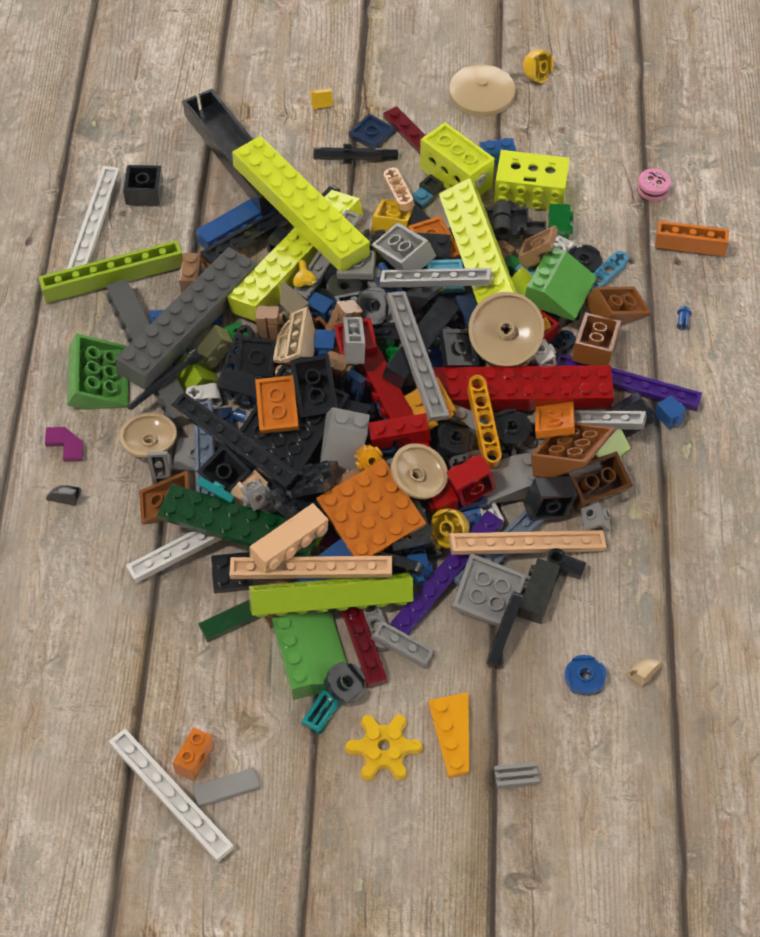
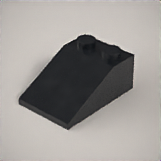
M325 354L290 360L300 418L325 414L332 407L338 408L330 355Z

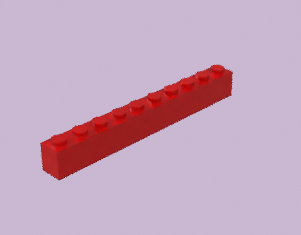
M377 347L378 352L365 354L364 364H358L356 367L359 373H363L366 379L365 385L371 389L374 403L378 402L382 418L388 420L414 415L401 389L382 378L387 363L379 347ZM408 438L396 440L398 449L412 444V441ZM427 441V442H421V443H415V444H423V445H426V446H428V447L431 448V446L429 445L428 441ZM448 479L444 489L435 497L427 500L429 510L434 511V513L442 509L458 508V498Z

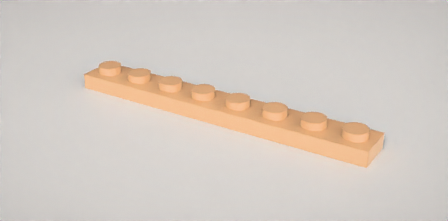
M603 530L450 533L449 535L451 555L548 553L553 548H559L564 552L605 551L607 548Z
M392 556L291 557L289 559L286 558L277 568L270 569L266 573L251 557H231L230 579L392 578Z

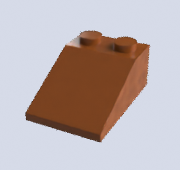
M635 286L594 287L585 300V304L591 314L620 320V326L650 316L651 314Z
M186 470L140 490L141 523L145 525L165 522L158 520L157 514L171 484L196 491V476Z

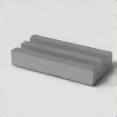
M536 762L494 766L497 789L539 785L540 781ZM527 776H533V777H534V778H530V779L500 781V779H507V778H513V779H514V778L527 777Z

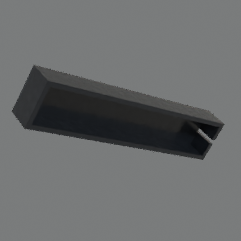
M209 89L199 94L200 110L196 95L183 100L185 117L258 210L264 213L275 208L233 166L232 152L252 141L253 138L214 90Z

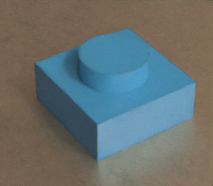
M421 187L412 194L414 204L421 210L433 201V195Z

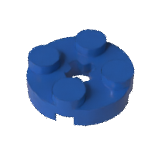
M578 655L565 668V682L574 694L593 695L602 690L606 680V669L601 662L599 663L595 660V657ZM583 671H586L591 677L585 679L580 675H582Z

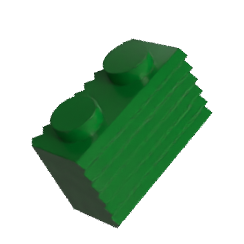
M550 203L548 228L555 225L558 229L557 236L560 235L569 240V234H573V224H570V221H573L574 211L570 210L571 204Z

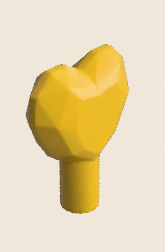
M300 260V271L293 279L294 286L299 288L304 285H314L316 283V276L307 270L306 261Z

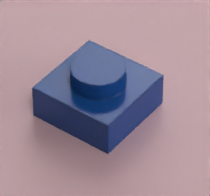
M480 509L462 512L469 522L470 531L482 517Z

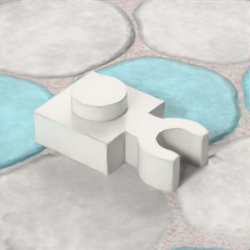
M558 235L553 247L568 252L574 242Z

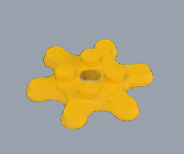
M367 714L363 716L360 724L365 731V736L360 740H349L344 747L347 754L360 755L365 759V765L360 771V776L362 779L370 781L375 778L379 770L387 769L392 773L394 779L398 781L404 780L408 775L407 768L403 765L404 757L411 754L418 755L423 751L421 741L403 737L402 731L407 725L406 717L398 714L392 718L390 724L379 725L372 715ZM385 741L390 747L387 750H381L378 748V745Z

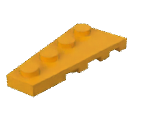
M468 692L428 700L448 779L469 775Z

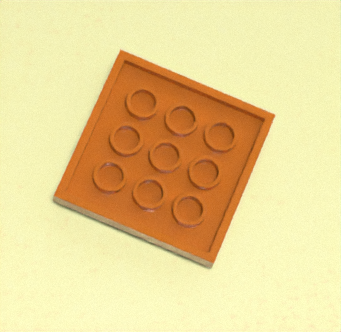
M384 459L316 498V501L352 556H375L392 546V543H396L400 539H404L426 526L425 520L409 496L396 485L391 469Z

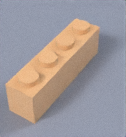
M312 503L250 546V557L265 573L270 569L273 570L283 560L294 556L296 551L302 547H307L312 540L323 536L328 530V518Z

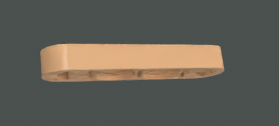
M397 168L387 169L383 173L384 178L401 211L411 210L415 206L413 197Z

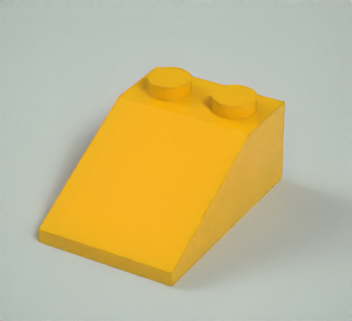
M382 199L373 215L371 235L375 231L382 229L387 232L396 223H400L408 228L411 223L413 208L409 211H401L396 201Z

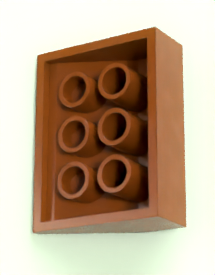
M575 423V434L566 437L553 436L545 439L531 454L533 476L556 477L586 466L613 435L615 428Z

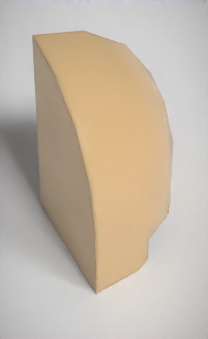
M655 659L641 660L634 665L626 676L643 687L662 666V662Z

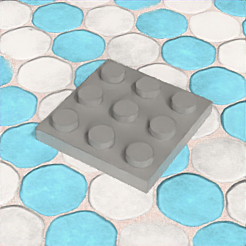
M470 554L451 609L499 627L512 592L516 591L521 594L527 575Z

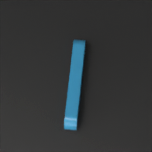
M615 252L593 273L597 278L602 279L603 282H595L591 291L594 287H605L627 266L628 255L625 252ZM606 268H611V269H613L614 271L611 272V273H608V272H606L604 269H606Z

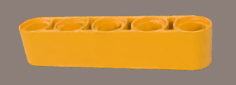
M474 375L469 380L467 392L480 454L489 468L494 469L499 465L501 459L499 439L486 380L480 375ZM478 384L481 388L476 389L472 385ZM476 402H483L485 406L480 407ZM485 419V420H487L489 423H488V424H482V423L480 422V420ZM489 437L492 439V442H486L483 438ZM493 455L496 457V460H490L487 456Z

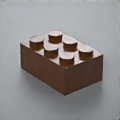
M617 451L589 461L584 467L560 475L562 477L571 476L577 492V497L573 503L575 511L587 507L591 503H598L622 494L633 486Z

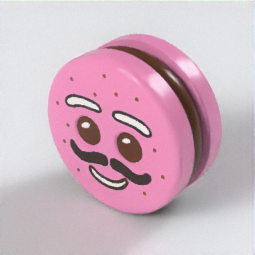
M647 169L639 177L638 192L647 200H662L669 193L671 179L663 170Z

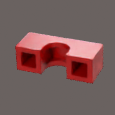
M426 413L369 423L372 445L374 448L378 447L379 450L392 448L393 442L400 438H408L412 441V444L431 441Z

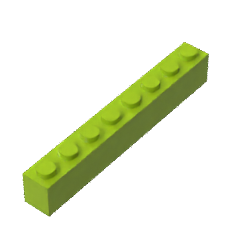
M175 240L39 276V281L45 302L50 303L106 288L107 285L127 279L129 282L181 268L183 256L179 243Z
M409 573L392 574V578H341L249 586L250 611L256 617H266L268 614L275 613L278 616L287 615L288 612L305 614L309 610L326 612L332 608L347 610L348 607L355 606L359 609L367 608L368 605L385 607L389 603L406 605L408 602L413 601V578Z

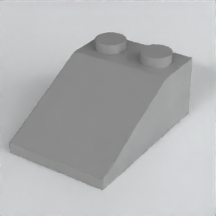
M396 223L372 244V247L396 270L422 269L436 257L427 239L400 223Z
M332 407L326 413L320 462L325 460L337 461L342 473L347 469L353 470L357 468L354 464L356 459L353 456L357 454L356 451L361 446L365 445L370 415Z
M532 453L513 455L501 460L496 468L491 469L497 490L486 495L488 504L525 499L534 478H538V476H533Z

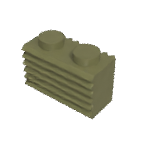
M215 325L197 347L196 351L202 357V361L199 362L201 366L214 370V367H217L221 359L228 353L233 341L226 329Z

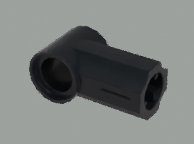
M559 548L551 549L546 561L560 565L559 572L581 579L586 566V562L565 555L564 551Z

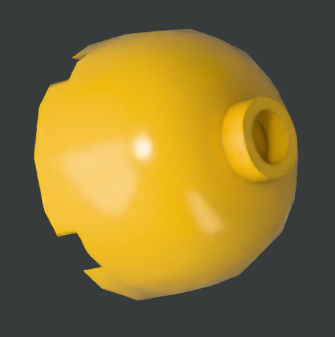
M535 49L524 58L523 72L529 80L544 83L549 79L546 77L549 73H552L554 61L553 56L548 53V50Z
M442 509L432 516V537L444 548H450V533H469V522L466 516L459 510Z

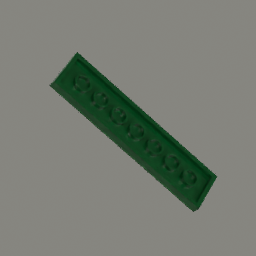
M171 484L157 514L158 520L250 547L288 521V519L258 509L254 511L251 507L234 502L230 503L224 499L175 484ZM318 537L312 540L307 547H302L296 551L292 557H310Z

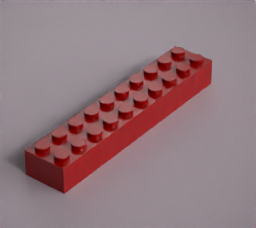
M611 365L432 367L435 377L439 378L453 404L470 411L471 406L467 387L470 378L474 375H480L485 378L492 411H503L505 409L536 410L538 406L573 402L574 410L611 409L614 400ZM478 384L472 385L476 389L481 388ZM476 402L480 407L485 406L483 402Z

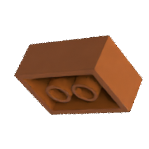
M585 312L575 342L572 361L591 366L609 365L621 321Z

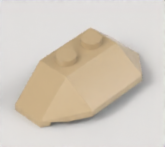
M308 307L291 313L289 320L279 332L273 357L275 363L291 364L290 360L313 357L316 330Z

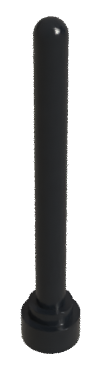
M194 348L187 353L185 360L128 403L127 408L133 410L189 365H197L202 361L200 354Z

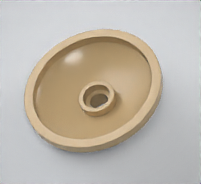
M143 413L130 418L122 426L119 433L122 448L127 453L141 458H147V452L168 451L174 445L177 438L175 424L168 417L158 413Z
M408 444L403 446L392 459L391 474L396 485L405 494L413 498L429 499L435 497L444 489L447 483V467L444 460L435 450L426 445Z

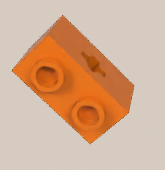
M194 727L191 729L173 761L176 774L192 781L196 779L214 746L212 735Z

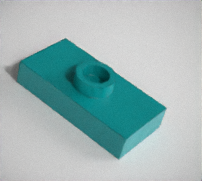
M200 477L196 483L199 487L230 503L236 499L234 495L224 490V485L216 481L213 484Z

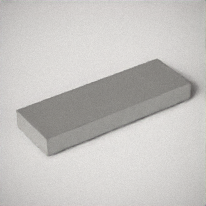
M382 620L371 637L372 640L422 668L426 667L434 652V649Z
M253 767L192 787L198 807L201 808L259 790L260 784Z

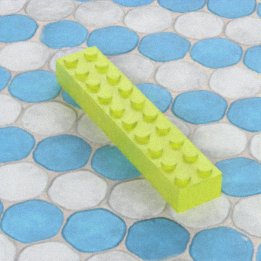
M261 136L232 152L233 166L333 266L340 271H346L352 265L370 256V241Z
M468 178L439 193L465 268H491L492 270L490 285L472 286L477 303L479 304L486 297L498 292L516 293L480 194L472 180Z
M331 190L324 197L341 214L347 209L361 215V217L363 216L360 198ZM294 228L227 296L231 312L256 321L257 307L276 306L280 302L281 283L285 282L293 288L294 276L300 271L299 261L305 260L306 267H308L318 250Z

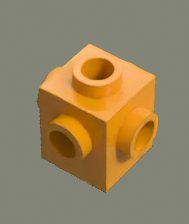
M369 444L367 446L363 445L356 451L357 454L353 456L356 459L354 464L362 472L381 461L383 454L378 447L374 448Z

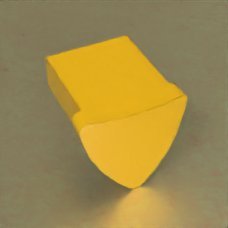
M331 88L309 91L313 110L333 107Z

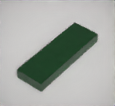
M247 600L198 623V626L206 641L209 642L260 617L252 615L250 600Z

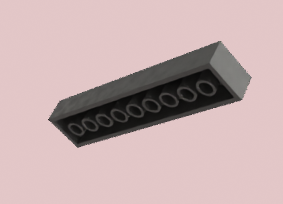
M228 247L115 358L116 373L141 388L148 389L229 307L227 296L251 273L258 263Z

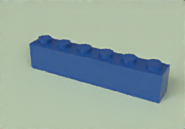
M249 199L196 230L197 242L206 249L271 213L276 208L261 213Z

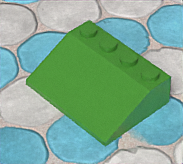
M553 247L550 252L544 255L527 285L525 297L530 299L538 309L575 321L597 277L567 251Z
M76 333L69 344L67 405L81 409L127 408L128 379L116 373L115 358L127 346Z
M291 613L272 618L274 635L293 700L319 694L323 689L328 691L324 685V679L328 670L339 662L347 663L332 613ZM342 679L343 684L345 686H348V680Z

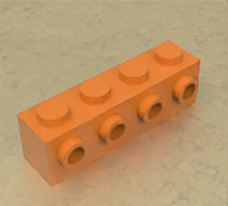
M658 221L654 248L725 257L729 240V229Z

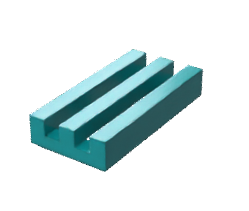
M323 689L302 719L301 725L307 726L311 731L314 730L315 733L320 734L340 704L329 692ZM325 697H328L327 701L319 710L318 714L315 716L313 721L310 722L309 720L311 719L315 711L318 709L322 701L325 699ZM334 701V703L331 705V707L329 708V710L317 726L316 724L318 723L324 712L327 710L331 702Z

